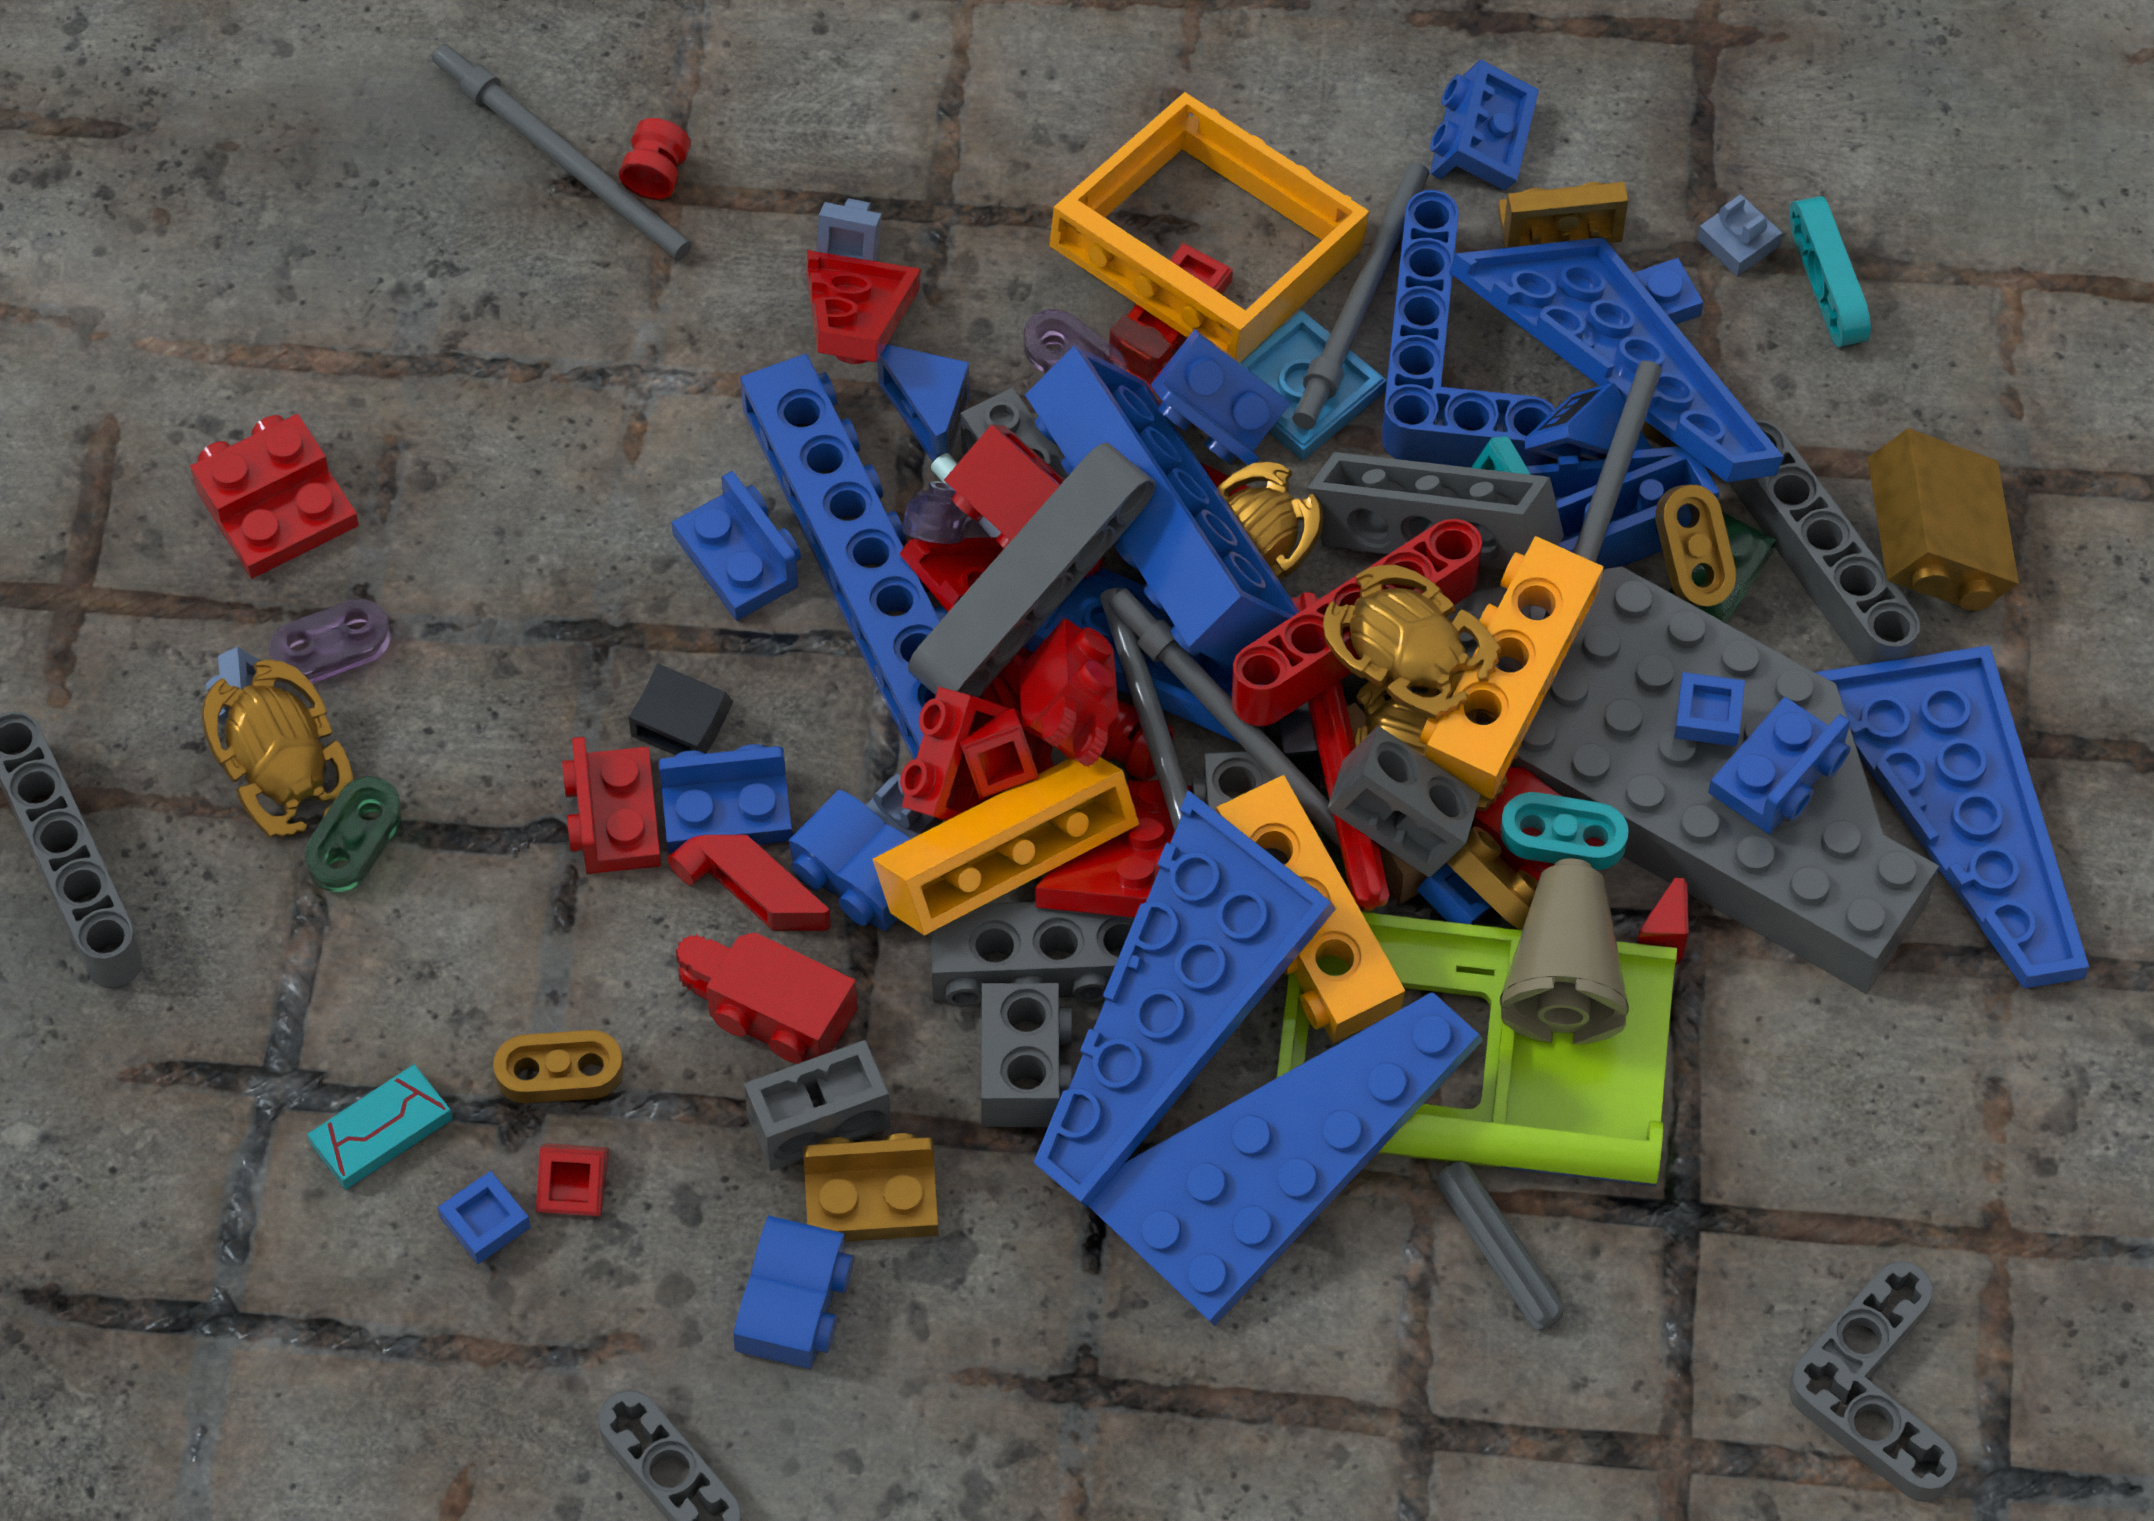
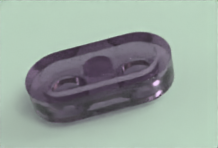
M1059 309L1040 311L1033 315L1024 327L1025 356L1032 365L1044 374L1073 345L1127 371L1126 361L1115 347L1066 311ZM1049 344H1057L1060 345L1061 348L1057 350H1049L1045 348V346Z
M930 482L928 490L915 492L907 504L903 532L908 536L928 542L943 544L960 543L971 527L972 518L952 501L951 498L956 491L946 482Z
M353 599L280 627L273 634L269 643L271 660L282 661L296 667L313 684L379 658L388 648L391 638L387 615L378 604L370 600ZM366 622V625L359 629L348 627L353 623ZM300 643L309 644L307 648L300 651L290 649Z

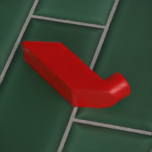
M748 835L695 836L688 839L667 857L671 869L684 883L692 886L706 873L711 874L772 931H827L831 927L830 909Z

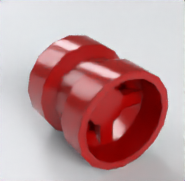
M646 118L641 120L635 128L631 139L633 151L625 155L618 171L619 179L628 190L638 196L652 200H663L670 197L674 192L679 179L677 167L685 162L691 148V139L682 128L668 120Z
M1118 699L1119 715L1108 726V735L1106 736L1108 737V743L1100 757L1108 762L1117 760L1125 764L1126 771L1130 775L1141 781H1149L1156 774L1136 709L1134 706ZM1167 725L1173 742L1175 729Z

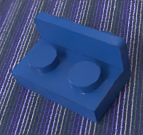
M1481 59L1463 76L1455 75L1443 93L1441 104L1446 107L1444 119L1435 131L1430 143V150L1435 153L1430 174L1438 179H1442L1455 166H1458L1506 191L1518 179L1539 89Z
M1196 329L1192 331L1150 385L1163 401L1157 409L1185 431L1193 423L1209 436L1204 441V445L1230 465L1237 458H1240L1248 465L1257 463L1260 457L1254 450L1291 404L1285 396Z
M731 471L721 477L722 495L672 521L671 524L675 539L737 621L798 587L796 562L801 559V554L789 531L785 528L777 530L769 520L768 508L759 491L753 485L745 487L737 475Z
M1784 696L1711 779L1708 793L1770 835L1785 817L1794 821L1803 812L1814 792L1811 787L1822 774L1827 778H1831L1843 765L1851 749L1850 746L1845 744L1851 721L1839 714L1828 726Z
M750 744L742 746L736 751L706 754L701 751H685L674 757L659 760L668 854H672L688 839L700 835H748L758 845L789 842V839L792 837L783 747Z

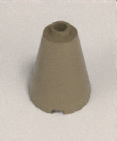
M1580 859L1559 860L1554 866L1545 869L1541 873L1500 996L1501 1019L1503 1023L1516 1033L1538 1041L1552 1043V1033L1562 1032L1574 1033L1573 1044H1588L1609 1039L1622 1032L1626 1026L1629 1004L1605 880L1600 872L1592 868L1591 864Z

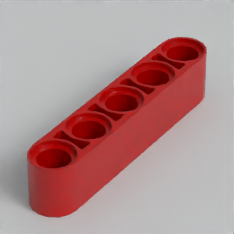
M1446 519L1434 524L1368 568L1378 565H1398L1416 571L1436 584L1441 589L1443 595L1456 605L1468 597L1477 587L1482 552L1481 534L1475 526L1467 521ZM1356 576L1252 642L1236 655L1233 663L1232 708L1239 719L1254 726L1273 724L1352 673L1335 657L1326 644L1323 622L1326 609L1331 602H1335L1338 606L1346 604L1355 605L1356 600L1360 598L1361 586L1356 584ZM1399 584L1383 586V590L1389 588H1405L1417 591L1421 594L1424 593V591H1421L1412 586H1405ZM1350 627L1343 628V640L1347 650L1356 660H1361L1353 647Z

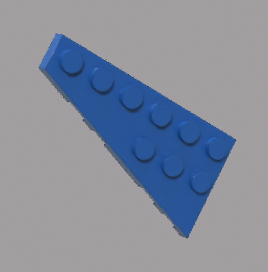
M1604 237L1455 253L1449 271L1450 274L1597 385L1601 386L1614 382L1625 402L1639 363L1645 360L1657 363L1662 368V373L1645 421L1724 481H1742L1777 475L1784 456Z
M1990 645L1815 672L1837 685L1847 719L1851 721L1850 729L1859 758L1935 864L1939 865L1938 869L2021 986L2023 988L2085 979L2089 964Z
M1189 790L1179 810L1182 816L1171 843L1165 844L1157 863L1160 869L1147 901L1139 906L1104 991L1103 997L1106 1000L1094 1029H1089L1080 1049L1083 1055L1069 1089L1062 1092L1033 1162L1085 1207L1092 1203L1336 910L1331 901Z
M1431 992L1125 1162L1089 1207L1215 1326L1476 1049L1483 1039L1477 1031L1437 995Z

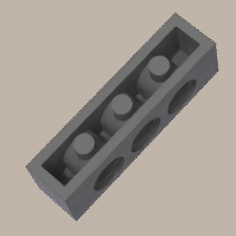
M1334 452L1307 487L1309 496L1314 494L1321 502L1324 521L1320 537L1322 545L1327 547L1351 549L1357 552L1366 551L1390 554L1434 524L1446 519H1459L1475 526L1481 534L1482 552L1480 566L1506 569L1515 552L1525 556L1535 536L1557 546L1564 537L1550 477Z
M1036 901L987 903L931 932L933 1002H948L959 1007L977 1005L982 1002V983H1059V998L1075 997L1085 1002L1104 1000V991L1118 960V957L1110 954L1109 951L1123 947L1135 918L1036 908ZM1053 950H1064L1072 955L1066 959L1055 960L1047 957L1045 954ZM992 952H999L1008 956L1007 959L1000 962H989L982 957Z

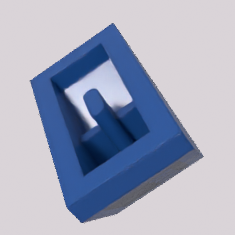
M887 344L877 360L878 383L932 462L942 454L949 453L951 455L961 424V412L965 411L970 397L969 362Z
M1612 382L1571 394L1525 437V449L1554 459H1558L1560 456L1577 455L1578 461L1606 459L1625 405V400L1615 383ZM1641 431L1635 450L1652 449Z

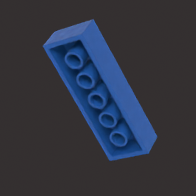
M1073 345L1025 394L1038 414V417L1035 419L1037 428L1048 440L1058 445L1065 456L1061 460V464L1069 475L1089 452L1098 445L1107 442L1155 480L1156 488L1150 502L1118 538L1119 541L1115 544V547L1128 564L1140 571L1147 582L1143 586L1144 593L1156 607L1168 614L1174 624L1171 628V634L1185 651L1193 656L1203 653L1213 658L1225 670L1233 672L1235 657L1243 648L1299 613V610L1173 422L1157 409L1160 403L1144 380Z

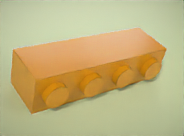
M1101 757L1089 767L1082 765L1075 759H1067L1038 774L1039 778L1010 788L873 858L872 860L890 913L925 936L1139 825L1123 770Z

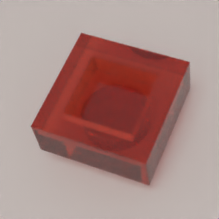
M1123 315L1110 329L1109 363L1144 380L1151 391L1156 393L1150 385L1153 382V377L1171 360L1172 344L1167 342L1165 337L1155 328L1149 325L1142 326L1126 315Z

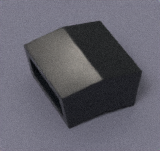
M657 663L642 696L629 715L631 737L673 755L685 751H701L706 754L715 741L734 701L722 690Z
M1306 702L1279 721L1264 726V733L1317 789H1320L1322 764L1309 705Z

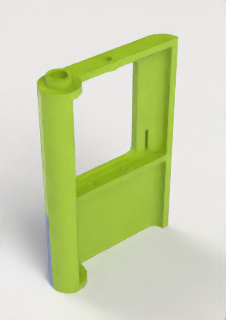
M1362 912L1404 988L1484 998L1490 1005L1480 1104L1473 1109L1423 1104L1377 1154L1453 1163L1464 1161L1470 1165L1648 1186L1657 1185L1663 1140L1661 1115L1677 948L1616 941L1629 1004L1625 1028L1622 1032L1609 1039L1588 1044H1573L1574 1033L1553 1032L1551 1043L1518 1034L1505 1025L1501 1019L1500 996L1522 933L1521 930ZM1324 956L1316 962L1321 971L1331 976L1343 975L1350 970L1347 963L1337 956ZM1293 972L1289 974L1276 1078L1305 1063L1309 1020L1303 1011L1299 998L1304 991Z

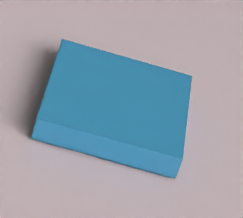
M1301 310L1264 340L1241 364L1285 396L1291 403L1268 433L1304 461L1385 393L1387 380L1349 350L1342 365L1344 377L1336 395L1326 400L1314 428L1303 429L1298 427L1293 422L1292 417L1305 391L1303 378L1311 361L1321 356L1330 336L1326 329Z

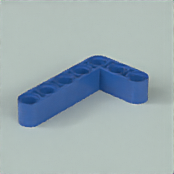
M1437 190L1419 192L1408 201L1405 212L1381 435L1382 446L1395 459L1471 468L1491 438L1509 436L1526 466L1551 464L1553 458L1526 450V436L1522 435L1530 434L1555 410L1551 403L1535 396L1441 387L1452 274L1449 271L1455 255L1459 212L1458 205L1454 199L1445 192ZM1411 372H1416V373H1420V374H1422V375H1413V374H1409V373H1411ZM1409 421H1410V422H1414V423H1417V424L1409 425V424H1405V423H1402V422H1409ZM1462 428H1473L1476 431H1468Z

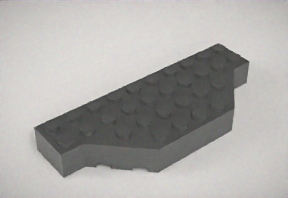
M1622 566L1603 569L1599 593L1522 741V746L1518 750L1520 756L1514 759L1509 767H1524L1563 797L1599 802L1614 807L1624 816L1628 824V840L1623 857L1669 883H1672L1674 878H1684V882H1687L1688 894L1867 994L1929 902L1939 865L1883 834L1850 726L1845 744L1850 746L1851 749L1843 765L1831 778H1827L1822 774L1811 787L1814 792L1803 812L1794 821L1785 817L1770 835L1708 793L1711 779L1784 696L1828 726L1839 714L1847 718L1837 685ZM1497 587L1473 591L1468 597L1454 605L1455 611L1448 615L1447 618L1453 622L1458 612L1463 609L1480 620L1489 603L1496 607L1500 605L1507 589ZM1533 605L1526 606L1520 610L1525 617L1532 620H1542L1546 612L1544 608ZM1463 632L1460 635L1462 645L1466 650V654L1472 658L1478 644L1471 635ZM1510 657L1499 658V662L1495 665L1504 672H1516L1523 668V665L1518 660ZM1682 672L1745 680L1737 747L1674 738ZM1354 673L1341 679L1345 699L1351 703L1356 702L1364 710V705L1357 702L1356 696L1360 689L1370 681L1366 678H1360ZM1409 688L1412 693L1427 692L1426 689ZM1389 694L1385 695V701L1392 698ZM1477 716L1476 722L1479 725L1493 723L1487 717Z

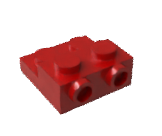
M298 413L285 420L279 415L268 416L254 426L251 433L252 436L231 446L225 441L212 443L201 451L198 456V462L190 465L197 494L251 579L359 526L357 513L328 470L326 456Z
M938 686L935 698L929 700L923 706L919 715V727L924 735L917 757L909 761L901 773L900 786L905 794L901 807L947 821L1002 793L999 792L983 799L979 798L960 742L994 717L1010 708ZM1015 710L1021 723V712ZM1023 729L1037 772L1040 774L1047 768L1053 746L1035 734H1030Z

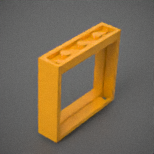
M1184 92L1054 206L1049 246L1188 338L1192 331L1196 329L1241 363L1362 251L1369 210L1353 201L1352 197L1342 194L1314 176L1304 166L1297 165L1269 147L1259 137L1249 134L1221 116L1214 108H1209ZM1181 150L1187 152L1322 240L1246 310L1105 218Z

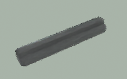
M1457 1161L1445 1167L1438 1174L1437 1186L1531 1326L1540 1331L1557 1323L1563 1317L1565 1310L1563 1302L1470 1165L1464 1161Z

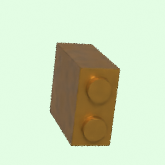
M1910 428L1904 430L1867 457L1887 581L1976 612L1991 606L1996 599L2019 584L1997 460Z

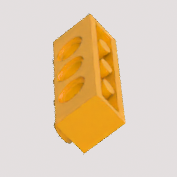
M1537 536L1534 537L1525 556L1518 552L1514 553L1501 580L1500 586L1506 588L1507 591L1500 605L1496 607L1489 603L1479 621L1501 647L1502 652L1498 658H1514L1523 665V668L1516 672H1504L1495 666V672L1489 675V681L1479 682L1477 673L1482 665H1479L1474 670H1464L1454 674L1452 677V697L1459 692H1466L1468 694V703L1462 704L1458 711H1452L1448 716H1441L1438 720L1428 717L1419 739L1420 743L1427 745L1425 755L1427 759L1479 794L1493 800L1599 593L1604 566ZM1526 606H1539L1544 608L1550 616L1542 620H1532L1525 617L1520 610ZM1477 647L1472 659L1477 656L1479 647ZM1475 709H1484L1491 712L1497 720L1488 725H1479L1470 721L1466 714Z
M1282 775L1217 806L1216 812L1260 847L1263 849L1274 848L1282 851L1289 859L1285 866L1331 901L1336 908L1333 914L1283 972L1285 975L1293 972L1304 993L1299 996L1300 1003L1311 1025L1316 1030L1324 1027L1334 1044L1401 1010L1405 989L1286 777ZM1324 956H1337L1347 963L1350 970L1343 975L1331 976L1321 971L1316 962Z

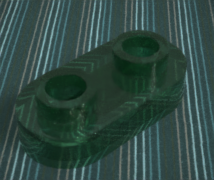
M366 776L351 781L342 789L305 848V861L308 873L317 886L331 892H343L358 886L366 878L402 820L399 795L396 788L390 782L379 777ZM369 811L381 813L374 820H364L361 818ZM336 860H346L349 862L348 865L342 868L332 869L329 867Z

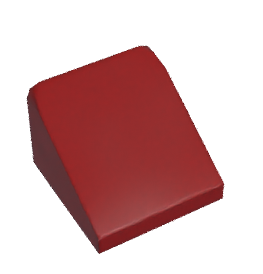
M1014 708L1000 713L960 742L980 799L1039 778L1025 734Z
M1674 878L1643 924L1637 939V944L1677 948L1675 964H1679L1680 959H1683L1689 933L1687 882H1684V878Z
M552 1143L542 1145L539 1150L536 1212L601 1216L609 1148Z

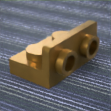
M1589 182L1575 187L1556 189L1530 188L1523 192L1508 193L1507 199H1501L1498 204V215L1505 248L1604 237L1608 243L1622 242L1629 201L1625 182L1605 184Z
M897 1133L889 1135L881 1141L853 1142L847 1138L834 1137L824 1139L817 1145H806L803 1147L807 1225L844 1233L845 1242L939 1236L932 1138H918L913 1134Z

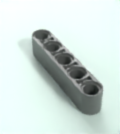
M1754 419L1784 456L1777 475L1728 482L1730 487L1860 665L1913 657L1920 631V620L1916 611L1897 585L1886 580L1883 566L1784 432L1777 425L1769 421ZM1781 501H1790L1797 505H1787ZM1814 546H1823L1830 550H1820ZM1846 591H1856L1863 594V596H1855ZM1880 637H1891L1895 639L1897 642H1888L1886 640L1881 639Z
M1106 442L1095 447L918 646L909 661V673L935 696L939 686L979 697L1144 510L1155 492V480L1111 444Z
M13 711L1 714L0 786L88 976L94 983L102 987L117 988L125 986L136 978L141 971L143 962L132 922L39 724L32 716L24 712ZM27 748L22 753L15 755L9 754L11 751L15 749ZM51 796L44 802L31 803L37 797ZM67 844L74 845L71 849L65 852H53L60 846ZM97 894L95 898L88 902H75L83 895ZM113 943L121 944L113 952L98 953L106 945Z

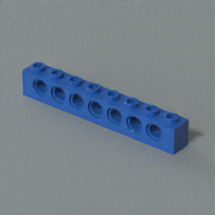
M805 353L740 377L743 411L912 759H916L924 735L919 727V715L923 706L929 700L934 699L935 695L909 673L908 665L915 650L947 613L942 606L933 608L926 594L930 590L899 555L903 550V546L907 543L902 523L895 511L886 513L880 501L883 498V490L879 477L872 464L862 465L857 455V452L860 451V444L856 431L849 418L839 419L834 409V406H837L835 390L827 373L817 374L808 354ZM798 424H810L807 427H796ZM821 470H833V471H834V472L828 473V474L817 473L818 471H821ZM846 516L857 517V519L851 521L840 520V518ZM869 563H877L881 565L877 568L862 567L863 565ZM890 611L905 612V614L900 616L886 615Z

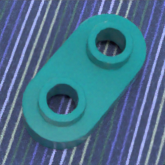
M1538 792L1522 793L1512 798L1503 810L1500 835L1504 845L1518 857L1553 864L1562 859H1580L1591 864L1595 870L1607 869L1620 861L1626 850L1629 833L1628 824L1624 816L1610 805ZM1527 827H1534L1540 830L1542 834L1534 837L1524 834L1522 830ZM1594 837L1602 840L1605 845L1601 847L1589 846L1584 840Z

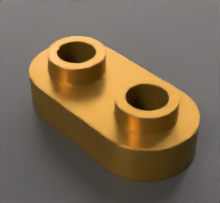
M1699 485L1673 487L1663 494L1655 511L1656 525L1671 586L1679 598L1694 606H1713L1719 604L1731 594L1736 582V568L1721 506L1716 496L1705 487ZM1682 505H1686L1691 511V521L1686 527L1681 526L1677 520V512ZM1697 564L1702 565L1706 572L1705 581L1699 587L1694 584L1691 577L1692 570Z
M1474 826L1469 832L1466 844L1447 861V864L1505 920L1522 931L1539 881L1523 870H1519L1516 873L1499 856L1502 852L1499 844L1483 829Z
M598 1030L518 1035L508 1039L499 1047L493 1061L495 1079L499 1090L508 1099L519 1103L600 1098L616 1089L624 1073L620 1046L613 1037ZM592 1064L603 1068L600 1073L593 1076L581 1073L584 1067ZM525 1069H533L538 1072L537 1076L531 1080H521L517 1077Z

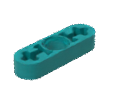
M1823 196L1792 201L1789 209L1792 236L1833 343L1836 347H1843L1868 342L1871 335L1868 306L1828 202Z

